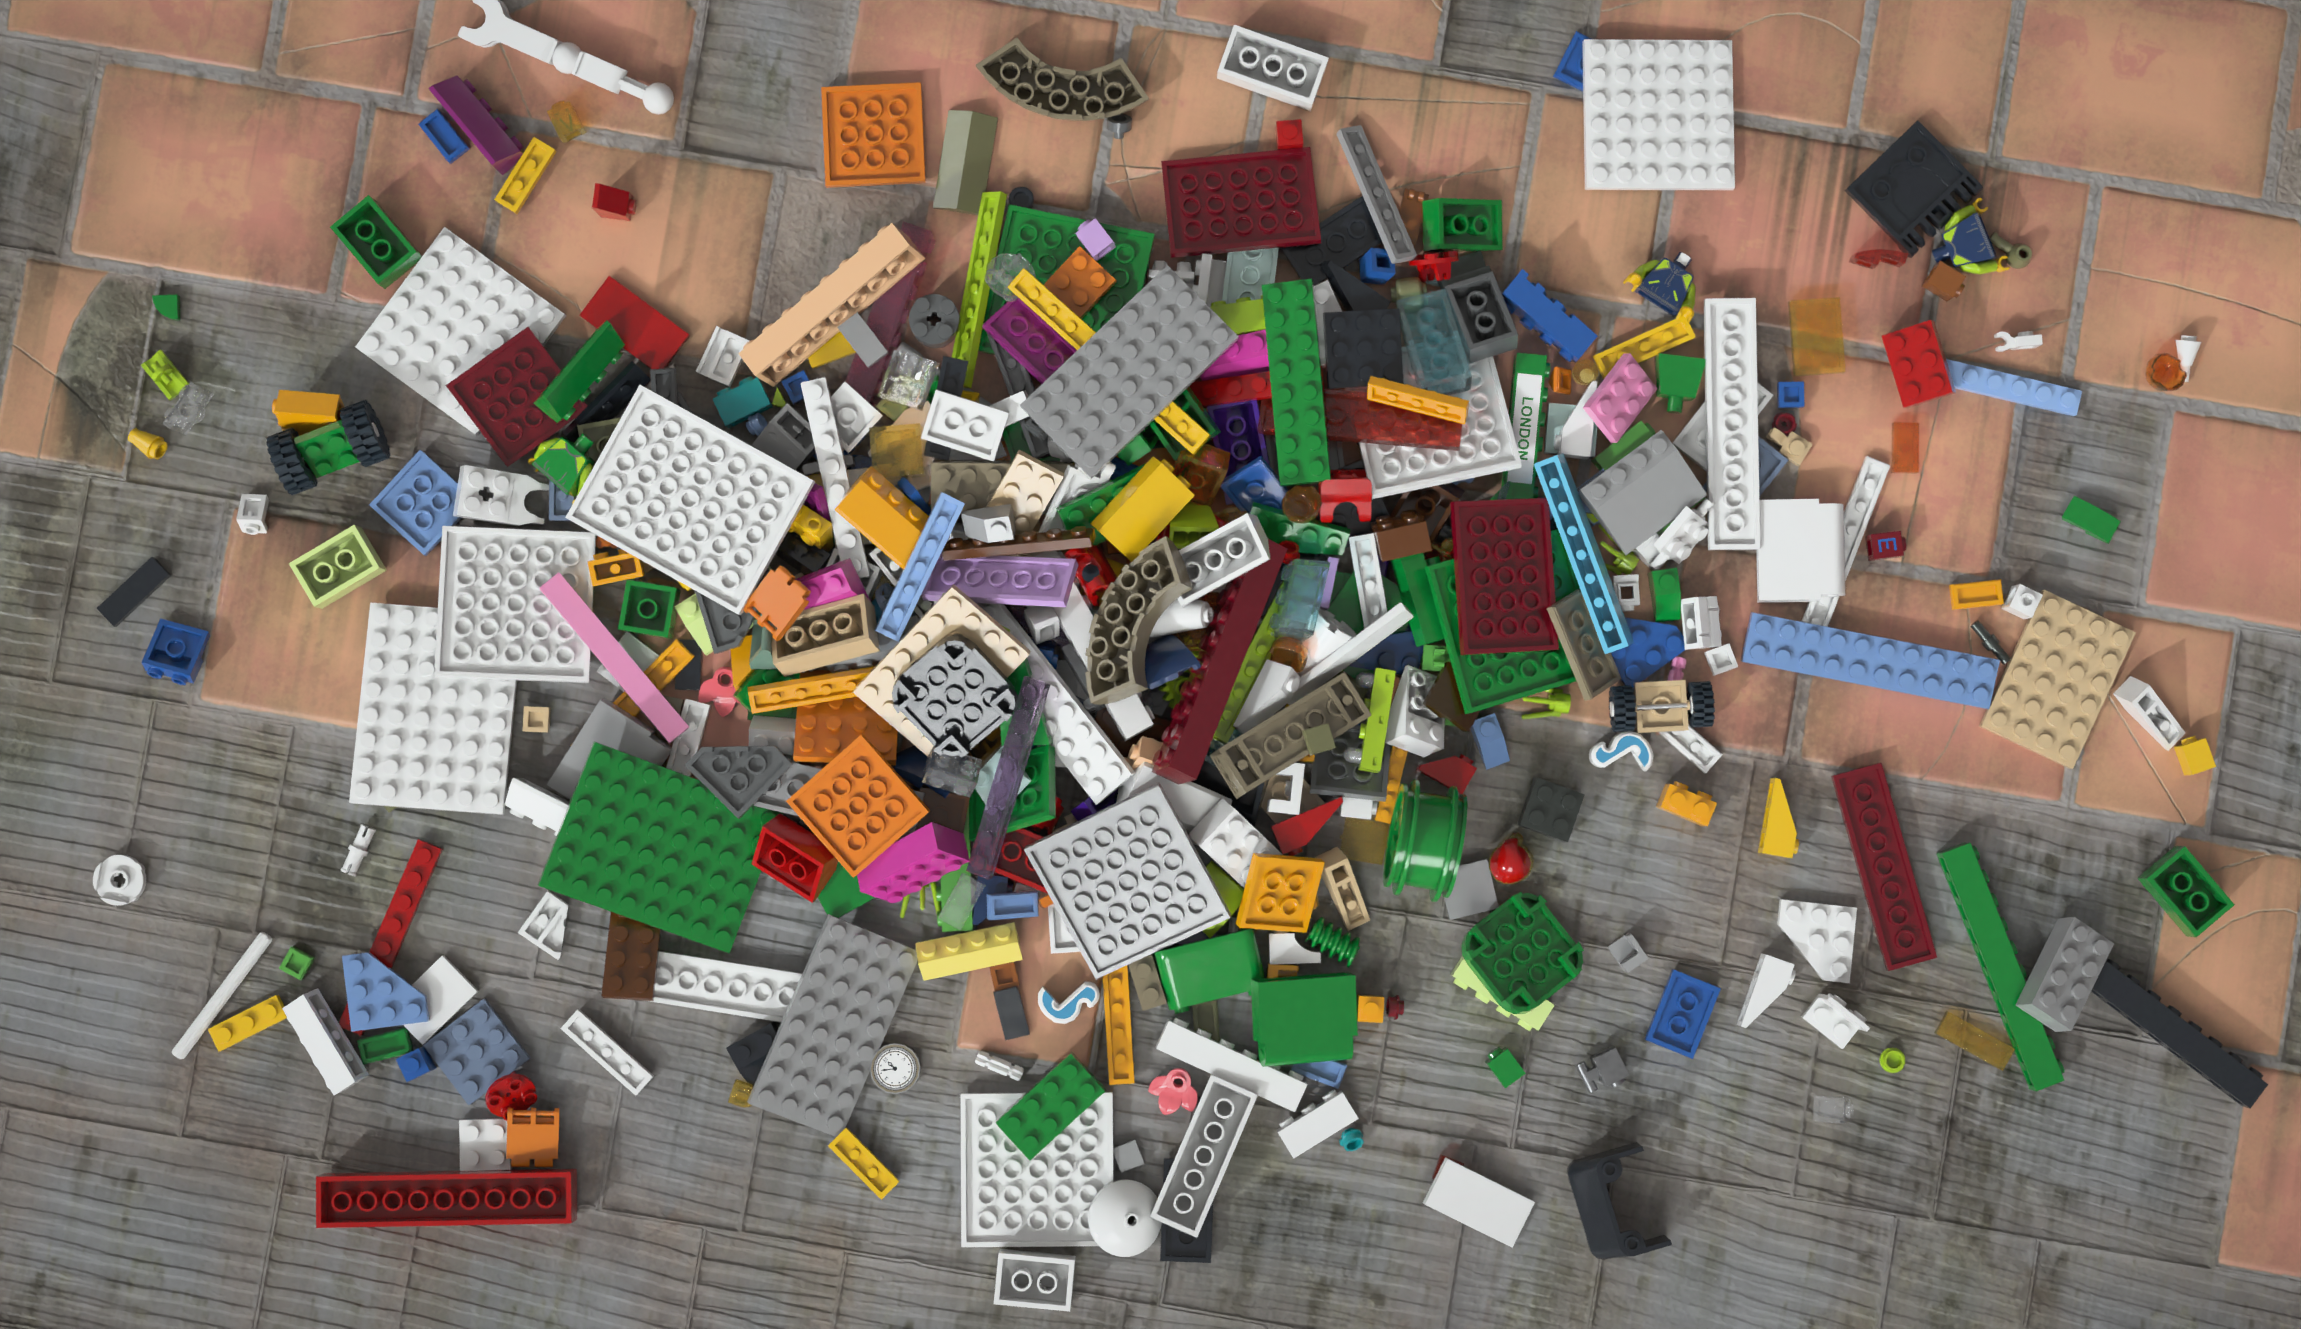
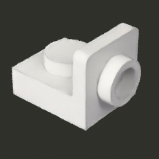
M241 495L236 520L242 532L251 535L267 533L268 527L265 523L269 503L267 495Z

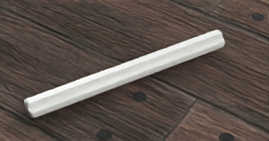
M265 932L258 934L173 1048L172 1054L179 1059H184L272 942L270 935Z

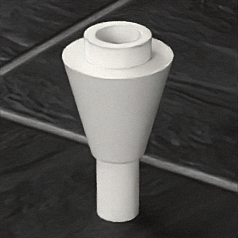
M2181 335V340H2175L2180 365L2178 381L2189 382L2190 367L2193 365L2201 342L2196 341L2197 336Z

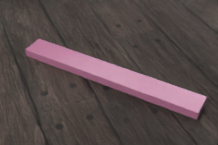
M557 573L539 588L669 744L689 728L686 722L560 573Z

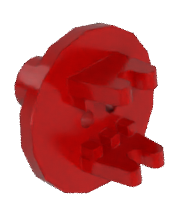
M1458 251L1443 252V257L1442 252L1424 254V258L1423 254H1417L1414 260L1409 261V266L1417 265L1419 278L1422 282L1427 281V279L1433 281L1435 277L1437 281H1442L1443 277L1445 280H1449L1451 278V262L1459 261Z
M513 1071L510 1075L497 1079L488 1088L485 1095L486 1105L491 1113L507 1120L508 1108L527 1110L537 1101L536 1087L530 1078L522 1074H516Z

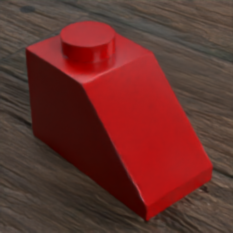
M595 183L592 209L601 218L630 221L631 214L634 215L636 212V200L633 199L634 197L629 191Z
M1461 754L1459 758L1452 756L1419 765L1416 770L1447 788L1456 786L1460 795L1465 791L1477 768L1472 766L1473 760Z

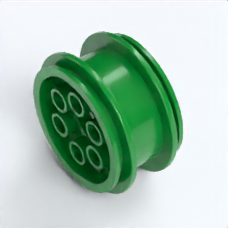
M1418 779L1412 780L1409 789L1407 784H1401L1389 827L1383 869L1384 887H1390L1392 883L1394 895H1400L1404 885L1429 889L1432 902H1437L1441 894L1445 898H1449L1460 865L1468 810L1467 796L1465 794H1460L1459 796L1456 786H1451L1446 796L1420 792V781Z

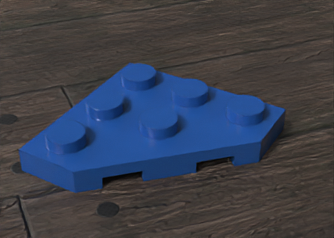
M1625 617L1634 643L1610 652L1620 674L1621 681L1625 686L1631 685L1633 688L1635 682H1642L1685 651L1684 636L1677 626Z

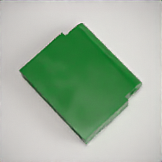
M1349 972L1251 979L1253 1040L1258 1042L1259 1060L1262 1067L1352 1059L1353 1036H1358L1356 975Z

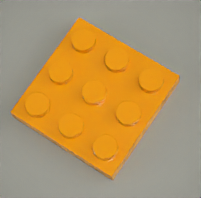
M1253 853L1236 925L1239 928L1307 933L1325 862L1320 858Z

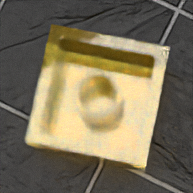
M920 423L869 428L872 467L887 480L901 479L902 477H926L923 439H921L922 426Z

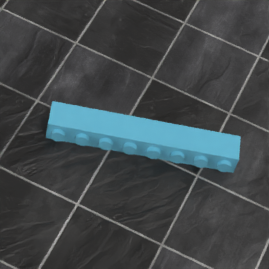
M1564 453L1535 463V469L1604 653L1607 654L1634 643Z

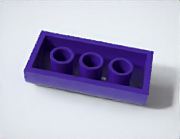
M1257 400L1207 406L1208 414L1221 431L1213 437L1217 450L1216 455L1221 480L1260 456L1270 466ZM1224 492L1226 505H1235Z

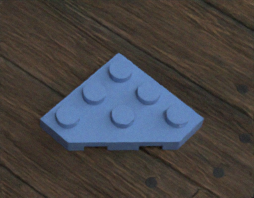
M365 952L342 956L351 1032L430 1021L427 996L409 984L406 979L380 962L373 954Z

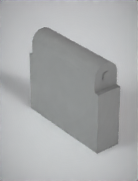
M604 698L596 705L547 785L571 800L593 741L660 766L664 764L671 753L672 747L654 735L656 730Z

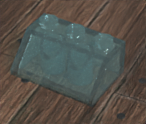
M1294 559L1284 566L1281 574V579L1284 580L1283 587L1278 590L1275 603L1278 604L1277 612L1273 613L1270 620V627L1273 628L1271 636L1297 644L1313 636L1330 562Z

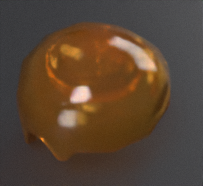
M2168 353L2156 354L2147 362L2145 375L2149 385L2157 391H2175L2182 387L2187 373L2180 367L2181 360Z
M1297 485L1285 493L1281 502L1282 512L1294 523H1308L1316 518L1321 509V495L1313 486L1302 487Z
M1280 637L1273 642L1270 649L1271 661L1290 666L1296 673L1304 670L1308 659V651L1300 640L1293 637Z

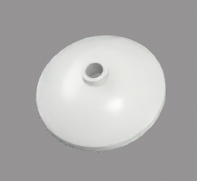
M1118 1180L1102 1188L1093 1199L1088 1216L1089 1229L1098 1246L1104 1251L1120 1257L1134 1256L1148 1249L1156 1240L1162 1222L1150 1217L1158 1199L1154 1192L1146 1185L1134 1180ZM1133 1216L1134 1222L1129 1225L1128 1218Z

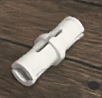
M364 824L360 825L353 844H350L348 847L350 851L341 868L342 872H349V875L356 877L363 857L367 856L369 852L367 848L376 829L368 828L369 826Z

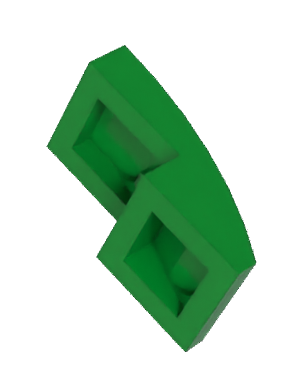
M2073 496L2062 516V520L2085 530L2086 534L2107 544L2110 543L2121 524V521L2076 496Z

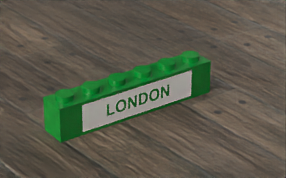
M1517 352L1514 356L1509 418L1522 465L1521 468L1503 471L1500 500L1506 499L1510 487L1508 481H1511L1513 484V499L1538 498V487L1534 486L1535 477H1538L1534 464L1537 463V453L1542 452L1543 437H1539L1540 427L1545 425L1546 413L1542 412V402H1547L1548 387H1544L1545 377L1549 378L1550 363L1546 362L1547 355Z

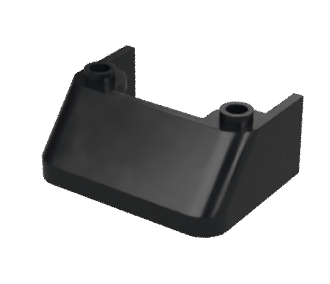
M1637 1142L1574 1160L1567 1168V1176L1590 1252L1598 1259L1637 1256L1672 1245L1671 1240L1665 1235L1644 1240L1642 1235L1635 1230L1620 1232L1606 1184L1616 1181L1621 1176L1622 1165L1620 1158L1644 1151L1643 1146Z

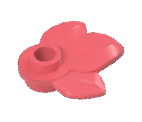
M719 668L714 673L712 679L703 682L699 690V702L707 703L713 701L717 712L722 717L732 712L736 702L740 703L733 696L736 690L733 686L732 668ZM727 674L730 676L731 681L728 684L722 682L723 675Z
M1175 1068L1167 1075L1157 1076L1149 1086L1148 1092L1159 1096V1108L1164 1115L1174 1113L1180 1106L1191 1112L1196 1107L1197 1091L1191 1086V1076L1185 1069ZM1180 1078L1183 1083L1177 1085L1174 1083V1080Z

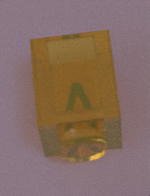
M559 101L551 106L552 109L547 111L563 143L586 133L570 101Z

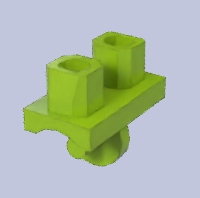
M161 349L152 358L141 364L142 368L169 400H173L190 386V383Z

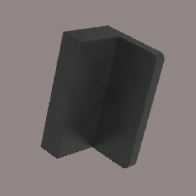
M1481 251L1461 256L1459 261L1451 262V278L1445 280L1443 277L1442 281H1438L1442 295L1445 294V286L1491 272L1490 266L1485 264Z

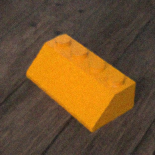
M872 466L853 483L835 508V511L903 570L929 518L925 512Z

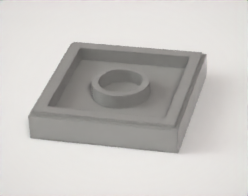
M1487 859L1459 865L1452 893L1449 898L1444 897L1449 920L1494 910L1499 907Z

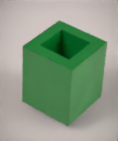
M1497 1047L1487 1055L1489 1059L1485 1063L1504 1088H1507L1526 1074L1506 1047L1503 1049Z

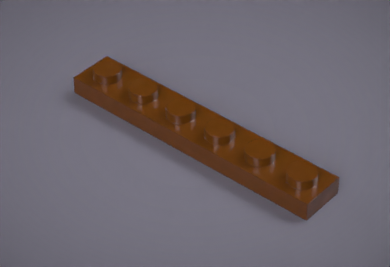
M1077 526L1071 530L1054 528L1041 533L1026 531L1020 535H1014L1012 540L992 543L976 539L963 540V538H953L945 544L942 550L943 561L1086 548L1092 547L1096 533L1095 528Z

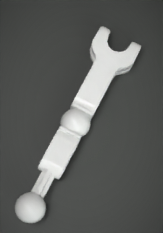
M472 0L473 3L484 9L486 14L485 23L477 29L462 26L458 32L459 37L475 45L487 48L503 43L554 65L561 73L573 74L616 94H619L620 90L642 99L646 109L653 114H664L673 106V92L666 84L660 82L652 83L649 86L626 76L627 70L581 51L574 43H563L513 20L509 15L507 6L501 0Z

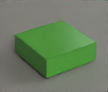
M291 946L279 969L299 980H304L315 957Z

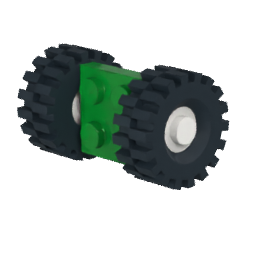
M367 400L341 408L340 417L342 420L299 436L294 428H289L267 437L266 445L271 456V463L275 467L274 470L278 474L280 482L283 483V487L289 494L295 495L316 487L318 484L316 478L355 463L361 462L362 466L368 467L390 458V448L387 444V437L384 435V429L380 425L376 412Z

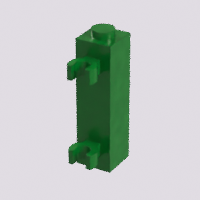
M1420 553L1390 560L1403 604L1414 616L1409 620L1416 647L1443 640L1442 628L1425 570L1426 566L1440 563L1439 556L1425 560L1424 554Z

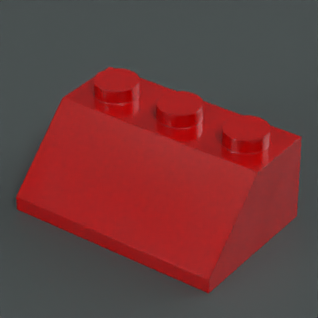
M781 813L762 826L752 861L753 866L812 903L817 899L835 872L838 860L816 835Z

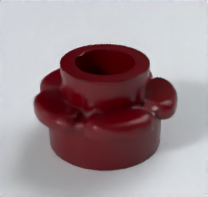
M1780 412L1774 416L1772 429L1780 430L1785 436L1796 430L1797 424L1792 414ZM1782 422L1786 423L1785 427L1782 426Z
M1399 995L1395 997L1388 996L1386 1016L1394 1017V1020H1397L1398 1016L1404 1013V1000H1400Z

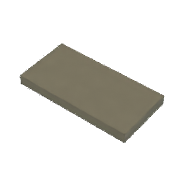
M1581 589L1573 591L1549 606L1547 611L1584 700H1591L1620 681L1621 677L1611 653L1605 654Z

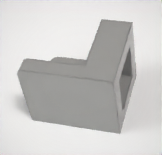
M1626 933L1608 946V949L1626 973H1629L1649 959L1631 933Z

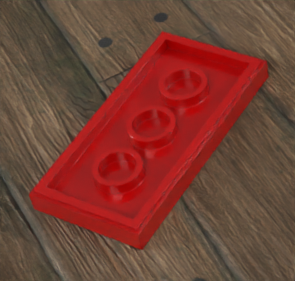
M611 276L607 277L579 315L595 328L600 327L607 320L625 344L623 348L651 369H665L690 337L687 332Z

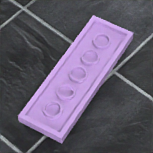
M941 553L921 596L926 601H938L942 594L954 584L975 603L1066 607L1078 563L1076 559L990 556L943 561Z

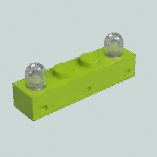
M1375 668L1373 674L1361 672L1355 678V682L1359 687L1371 689L1370 699L1365 698L1364 701L1371 716L1366 719V724L1361 723L1359 738L1363 739L1362 749L1349 747L1344 751V759L1348 762L1359 764L1358 770L1379 773L1381 770L1396 671Z

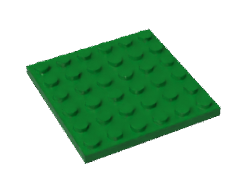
M1009 204L990 285L984 323L1015 295L1007 287L1023 268L1027 269L1044 285L1079 246L1091 256L1075 234L1079 231L1078 227L1086 220ZM1100 223L1116 247L1099 259L1097 263L1113 276L1117 282L1082 318L1096 332L1144 288L1155 234ZM982 328L978 352L995 355L988 335Z
M1558 529L1551 531L1556 602L1580 588ZM1454 559L1425 567L1465 714L1576 682L1559 637V650L1461 655Z

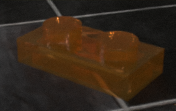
M1892 423L1891 473H1919V423Z

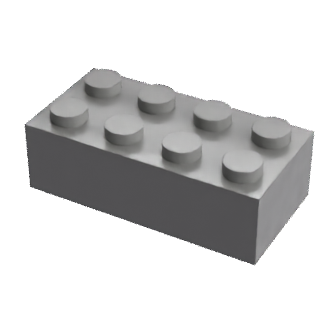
M2076 917L2057 919L2016 1006L2055 1032L2072 1031L2114 943Z

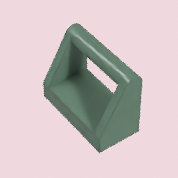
M755 618L753 621L750 668L776 669L772 657V633L767 628L759 626L757 624L758 620Z

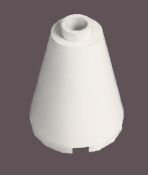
M1176 599L1157 620L1150 637L1155 638L1205 628L1213 620V609L1208 602L1198 599L1182 607L1178 599Z
M1316 607L1312 612L1291 662L1292 667L1300 677L1356 636L1353 629L1345 622L1337 621L1334 619V614L1319 607Z

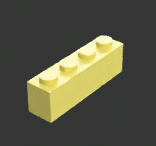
M1015 922L915 943L918 965L924 981L1023 960Z

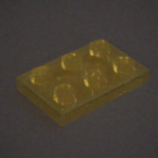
M1840 297L1789 301L1793 376L1845 373Z

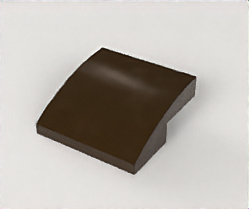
M1449 661L1445 662L1423 705L1438 717L1447 718L1463 732H1469L1481 710L1465 714L1452 665Z

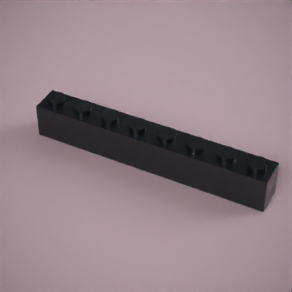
M2107 959L2091 992L2240 1106L2251 1109L2268 1086L2262 1080L2263 1075L2252 1067L2246 1068L2241 1064L2242 1058L2231 1051L2229 1053L2221 1049L2223 1045L2212 1036L2208 1038L2200 1033L2202 1031L2200 1026L2190 1020L2187 1023L2180 1017L2182 1013L2171 1005L2166 1007L2160 1002L2162 998L2151 990L2146 992L2140 987L2141 982L2130 974L2125 976L2119 971L2121 967L2117 963Z

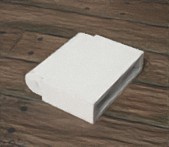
M1819 499L1759 500L1760 549L1756 550L1757 603L1819 602L1821 597L1844 596L1843 504H1819Z

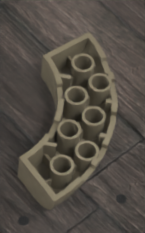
M1015 38L976 64V67L985 79L1009 100L1032 112L1055 119L1069 121L1105 119L1134 109L1149 100V97L1122 58L1089 71L1053 67L1041 61L1018 38Z
M1166 536L1139 552L1140 555L1129 565L1126 564L1121 569L1123 572L1114 583H1110L1101 598L1103 602L1098 613L1094 614L1089 630V633H1091L1089 648H1086L1085 656H1088L1087 672H1085L1086 683L1092 704L1114 703L1148 689L1145 675V654L1151 632L1167 607L1181 595L1193 589L1178 548Z

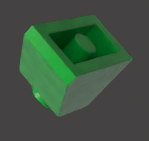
M1677 568L1648 573L1655 622L1680 620L1681 590Z

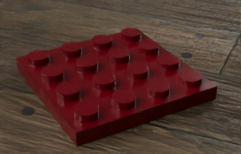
M526 327L446 385L507 467L570 423L587 407L584 401L581 402L578 399L573 405L576 410L567 421L562 418L556 423L534 404L561 370L529 327Z

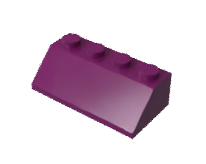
M454 76L428 88L500 174L504 175L517 164L523 154L521 149L524 146L515 136L510 138L505 131L508 127L499 117L494 119L489 112L492 108L483 97L480 100L476 98L473 93L477 90L468 79L462 81L458 76Z

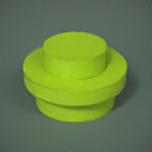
M1890 1047L1882 1051L1879 1062L1885 1071L1896 1073L1903 1069L1905 1056L1901 1050Z

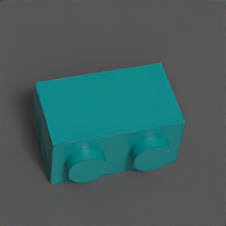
M752 376L747 377L739 382L740 386L732 390L730 387L722 389L716 393L717 397L713 398V402L728 429L748 420V416H753L756 413L761 414L773 408L769 396L758 377L754 379Z

